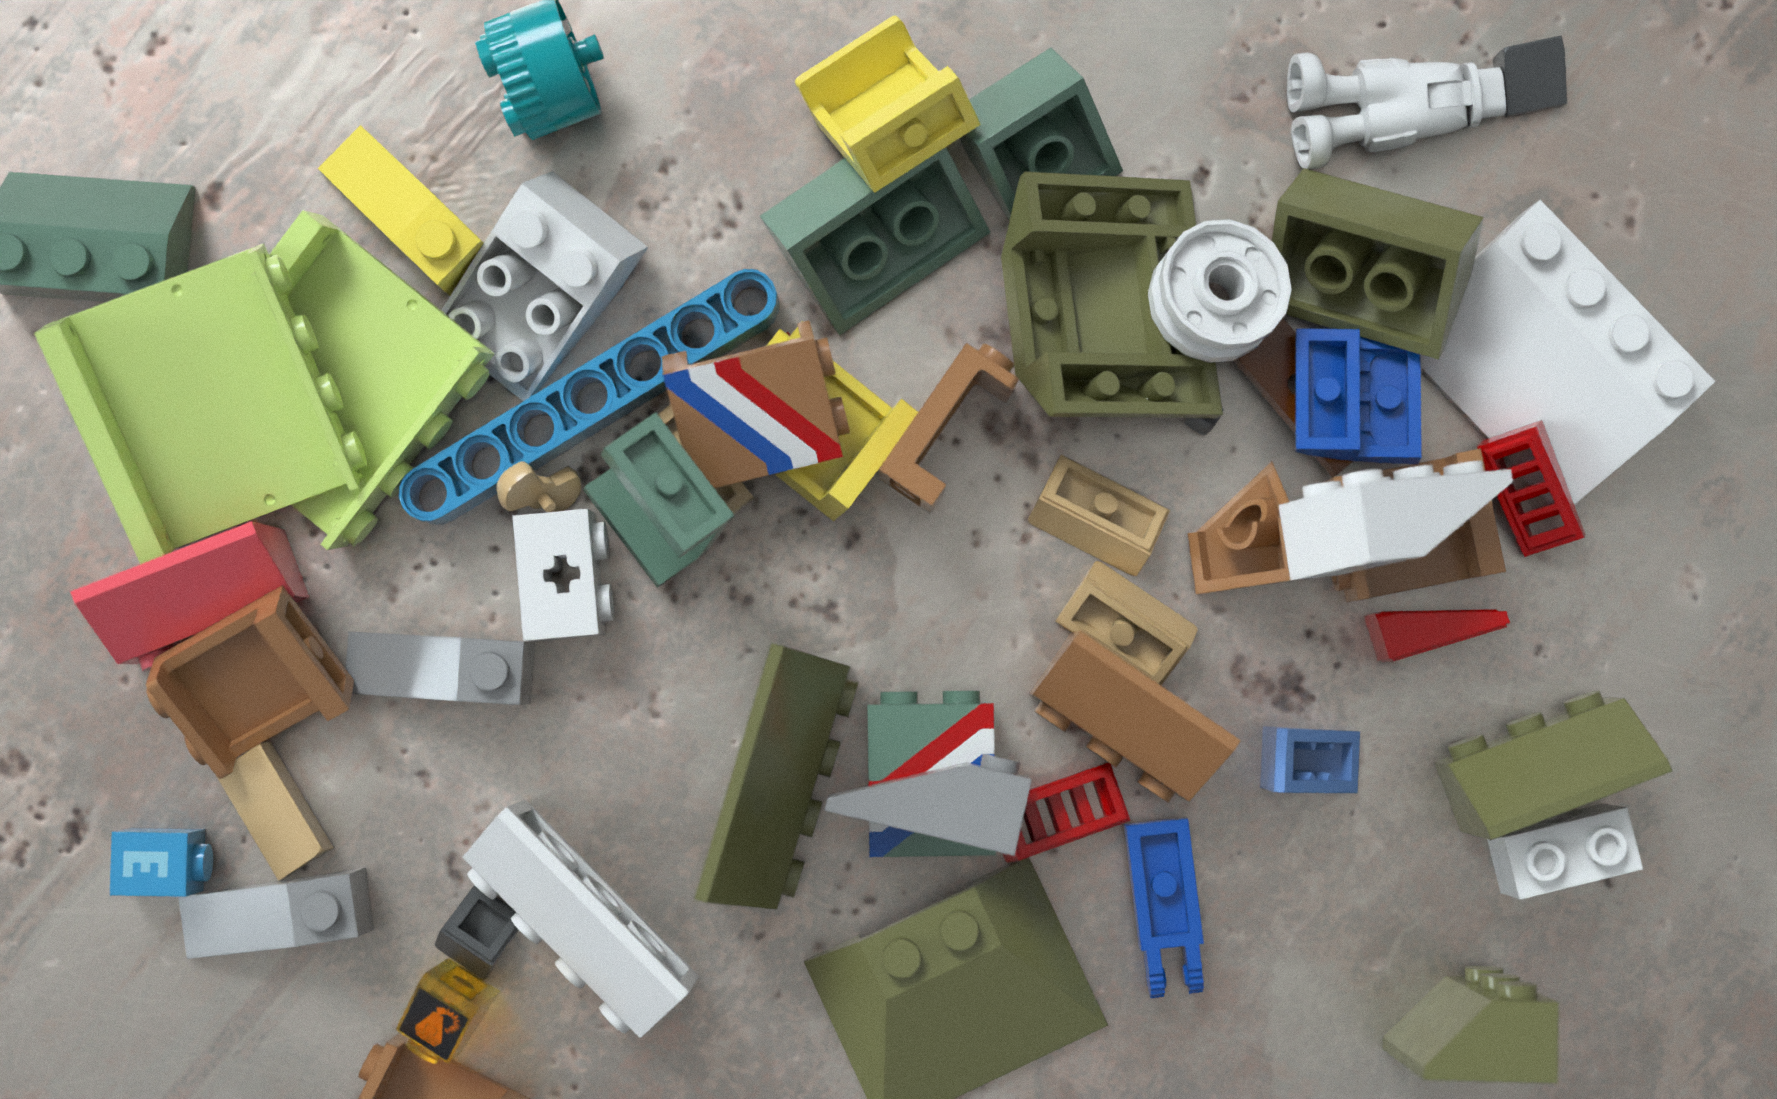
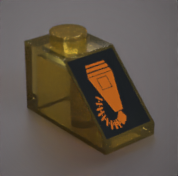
M447 958L424 973L398 1023L396 1031L408 1038L405 1043L406 1047L420 1058L435 1064L441 1059L450 1064L461 1054L500 993V990L452 959Z

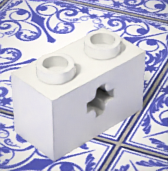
M589 509L512 516L523 641L537 642L606 635L605 622L614 621L615 618L611 584L601 585L599 560L609 559V540L606 523H596L595 513ZM562 559H567L569 566L580 569L581 572L580 579L570 581V592L565 593L563 585L552 582V572L562 570Z
M1604 803L1559 814L1496 839H1487L1500 893L1519 900L1643 870L1628 808Z

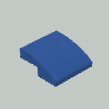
M1296 328L1295 452L1349 461L1419 464L1422 458L1421 355L1360 337V329Z

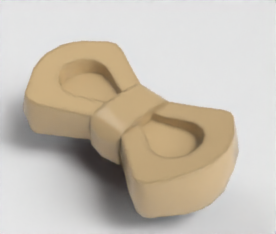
M521 461L508 468L500 476L496 490L500 504L508 511L530 506L534 509L543 508L546 512L565 511L577 500L581 492V482L577 472L569 466L549 477L537 476L529 464Z

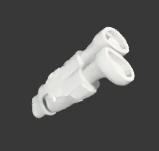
M1306 52L1294 54L1288 68L1287 100L1288 108L1291 112L1309 111L1324 106L1356 103L1361 109L1360 113L1356 115L1342 117L1311 115L1297 117L1293 121L1291 126L1293 147L1300 166L1306 169H1321L1326 166L1331 158L1332 150L1340 145L1358 141L1362 147H1365L1367 152H1378L1395 148L1401 149L1414 144L1417 139L1450 133L1464 127H1477L1482 118L1504 116L1506 112L1504 79L1500 67L1477 69L1475 63L1472 62L1462 65L1449 62L1409 63L1405 59L1390 57L1389 59L1361 60L1353 71L1352 76H1335L1326 74L1321 60L1316 55Z

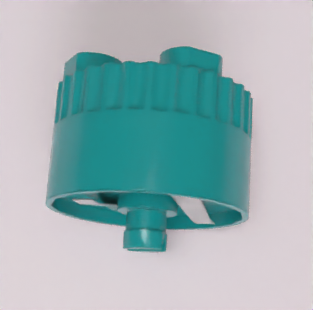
M539 0L484 22L485 34L480 35V40L475 41L476 48L488 77L500 75L507 92L504 94L505 100L500 101V106L514 137L526 133L531 140H535L602 114L599 98L587 65L604 59V54L595 34L577 41L559 0Z

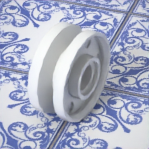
M1230 219L1204 221L1180 235L1153 270L1148 298L1151 317L1164 339L1184 355L1211 363L1234 361L1255 350L1286 314L1292 288L1288 265L1276 245L1256 228ZM1209 282L1220 284L1225 288L1230 300L1225 301L1216 297L1209 288Z

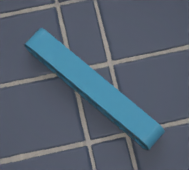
M743 269L731 274L409 471L399 486V499L403 509L410 516L430 524L443 525L454 521L497 494V482L508 468L524 461L535 471L667 391L663 378L661 356L686 350L689 363L694 364L722 357L762 333L775 322L779 314V299L772 280L766 274L756 269ZM748 287L759 288L768 296L765 308L759 314L753 316H744L734 309V300L737 294ZM704 319L714 325V336L706 346L690 348L683 344L682 332L690 321ZM643 351H652L659 354L661 367L656 376L647 381H637L631 378L629 366L633 357ZM591 383L605 385L608 393L604 407L592 414L580 412L577 406V396L580 390L585 385ZM538 415L550 416L554 424V433L551 439L541 446H530L524 436L527 423ZM495 447L500 455V466L497 472L492 477L478 479L472 470V460L475 454L480 449ZM441 479L447 490L446 500L439 509L426 512L419 501L420 491L428 481Z

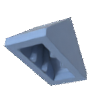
M1263 726L1260 788L1279 793H1358L1360 731Z

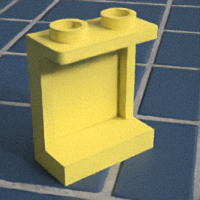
M891 16L795 79V85L817 126L874 193L981 125L958 76L948 66L938 71L916 48L903 21L898 16Z
M798 327L791 336L779 329L766 346L800 338ZM833 361L836 375L824 377L829 399L841 396L850 433L838 436L843 457L775 473V475L828 518L835 521L849 509L876 474L918 411L902 398L893 407H890Z

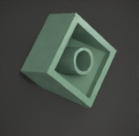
M1051 47L969 99L981 125L959 139L973 166L1009 220L1019 177L1024 172L1116 176L1123 172V168L1084 78Z

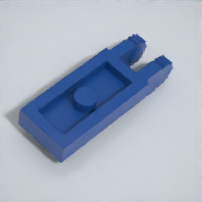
M1181 817L1124 824L1139 949L1144 951V964L1150 998L1164 997L1165 988L1167 987L1160 949L1181 946L1184 984L1187 986L1189 994L1203 992L1204 981L1199 944H1204L1188 818Z

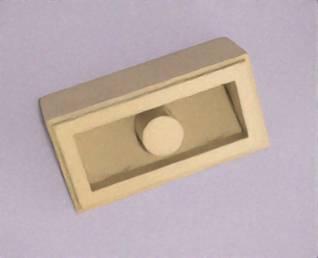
M1060 455L1028 518V522L1129 575L1136 576L1150 557L1170 510Z
M1095 561L1055 621L1070 632L1082 631L1159 685L1164 683L1191 647L1198 631L1193 623L1100 561Z
M271 742L260 743L235 760L231 774L222 779L218 778L278 881L334 848Z

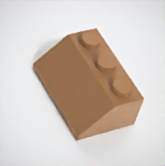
M1082 631L1069 634L1029 693L1040 701L1034 711L1063 732H1066L1071 723L1092 737L1086 748L1116 768L1122 759L1144 772L1137 782L1167 803L1170 802L1174 794L1190 802L1241 742L1240 739Z

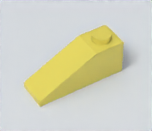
M360 125L318 169L432 281L451 296L484 244L483 241Z

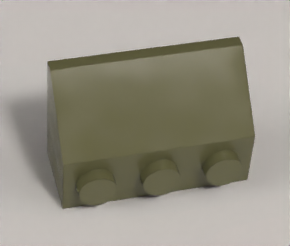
M1303 168L1277 202L1272 242L1276 245L1288 265L1292 291L1286 315L1333 329H1360V337L1439 360L1473 270L1484 217Z
M1600 690L1588 692L1565 701L1563 704L1567 712L1544 720L1542 712L1513 720L1506 724L1509 734L1486 742L1483 734L1457 741L1448 746L1451 756L1434 762L1460 832L1489 840L1672 772V768L1667 757L1626 699L1616 697L1602 698Z
M1465 966V976H1445L1383 1036L1382 1049L1423 1080L1558 1084L1559 1002L1538 993L1537 984L1520 982V976L1503 974V968Z

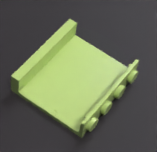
M302 210L269 256L278 254L287 268L293 290L287 292L286 296L295 317L304 314L314 331L318 350L311 352L320 375L330 373L333 377L343 402V408L336 411L345 433L355 431L359 437L368 466L361 468L363 478L359 488L349 491L347 484L291 504L327 534L320 545L327 550L347 547L349 543L355 546L358 542H362L372 531L378 520L372 513L386 495L393 498L399 493V486L404 476L413 469L410 464L424 446L428 449L433 448L445 436L453 422L448 417V414L462 397L469 400L481 389L490 375L488 373L489 370L485 366L495 353L324 215Z
M264 243L51 322L34 333L140 564L171 553L175 548L344 484H347L349 491L357 489L363 478L361 468L368 466L367 457L359 437L355 431L346 434L336 411L343 408V402L333 377L330 373L320 375L311 352L318 350L314 331L304 314L295 317L286 296L287 292L293 290L287 268L278 254L269 256Z

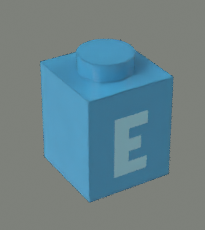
M128 828L112 832L110 896L186 897L204 891V882L210 880L213 871V849L211 844H205V829Z

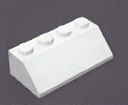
M526 800L507 806L462 857L472 867L467 875L473 884L490 899L494 900L500 895L516 912L511 917V920L519 931L535 944H538L543 939L560 956L555 962L559 971L579 989H582L587 984L604 1001L599 1006L601 1013L620 1032L626 1034L632 1029L641 1038L690 992L699 975Z

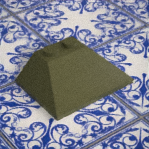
M1024 172L1019 177L1001 255L1016 377L1050 417L1218 418L1223 415L1216 362L1208 363L1186 356L1166 341L1151 317L1148 298L1153 270L1184 231L1196 226L1190 180Z
M1029 857L1008 863L973 880V886L863 938L859 934L804 960L808 973L867 1099H955L1108 1026Z

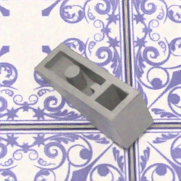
M348 631L346 670L354 679L352 694L526 705L531 704L535 643Z
M983 754L981 765L965 762L830 794L824 811L1014 856L1032 779L1018 774L1020 762Z
M366 868L178 897L187 959L330 942L359 937L374 930Z

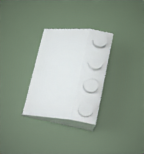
M1541 200L1522 212L1475 256L1469 282L1441 357L1438 360L1421 355V372L1485 439L1542 420L1574 505L1673 423L1716 382ZM1528 448L1503 458L1511 466L1534 459V455L1531 449ZM1540 470L1521 476L1529 485L1544 481ZM1550 492L1540 495L1547 504L1554 503Z

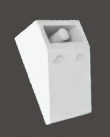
M551 171L520 185L442 308V311L495 353L485 366L489 370L488 373L518 398L525 401L540 390L617 295L648 246L555 172Z
M1471 461L1443 467L1444 475H1440L1439 472H1433L1432 465H1423L1394 471V480H1391V477H1383L1382 470L1377 469L1343 475V487H1341V481L1324 482L1302 487L1304 498L1278 505L1290 580L1344 575L1425 556L1513 482L1511 469L1484 472L1482 461Z

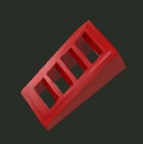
M1542 420L1485 439L1476 446L1477 449H1481L1485 471L1511 469L1512 479L1539 470L1542 473L1544 481L1515 490L1512 482L1497 495L1524 557L1585 538L1586 534ZM1528 448L1531 449L1534 459L1507 468L1503 457ZM1550 492L1554 503L1527 512L1523 511L1520 502ZM1560 514L1564 526L1536 535L1532 534L1529 524Z
M1496 609L1381 611L1365 616L1366 626L1377 661L1381 660L1382 663L1394 662L1506 628L1507 624L1510 623L1507 611H1498Z
M1105 763L1030 789L1023 818L1031 842H1025L1022 830L1020 829L1015 855L1002 853L1006 863L1020 861L1131 821L1111 764ZM1089 782L1093 783L1104 814L1103 817L1097 819L1094 818L1083 784ZM1066 790L1069 792L1080 825L1074 827L1071 826L1060 794ZM1041 799L1045 800L1055 833L1047 835L1036 801Z

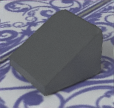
M1562 36L1508 46L1501 49L1492 58L1494 67H1500L1503 73L1506 97L1505 118L1567 104L1565 48Z
M474 885L440 930L435 947L479 978L486 979L519 931L511 920V917L516 912L497 897L494 900L490 899Z

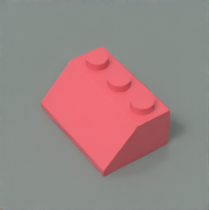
M253 521L70 591L75 605L116 663L140 664L142 671L151 670L156 656L282 585L296 603L310 598L285 530Z

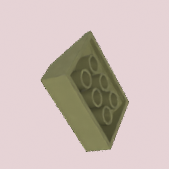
M771 643L694 897L695 900L712 904L777 909L782 895L794 898L805 863L804 861L794 859L800 834L812 838L823 803L822 801L812 799L818 774L830 778L841 743L840 741L830 739L836 715L848 718L859 683L858 681L848 679L851 666Z

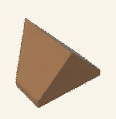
M1272 461L1196 532L1187 533L1196 594L1292 582L1290 580L1278 506L1288 503L1289 500Z

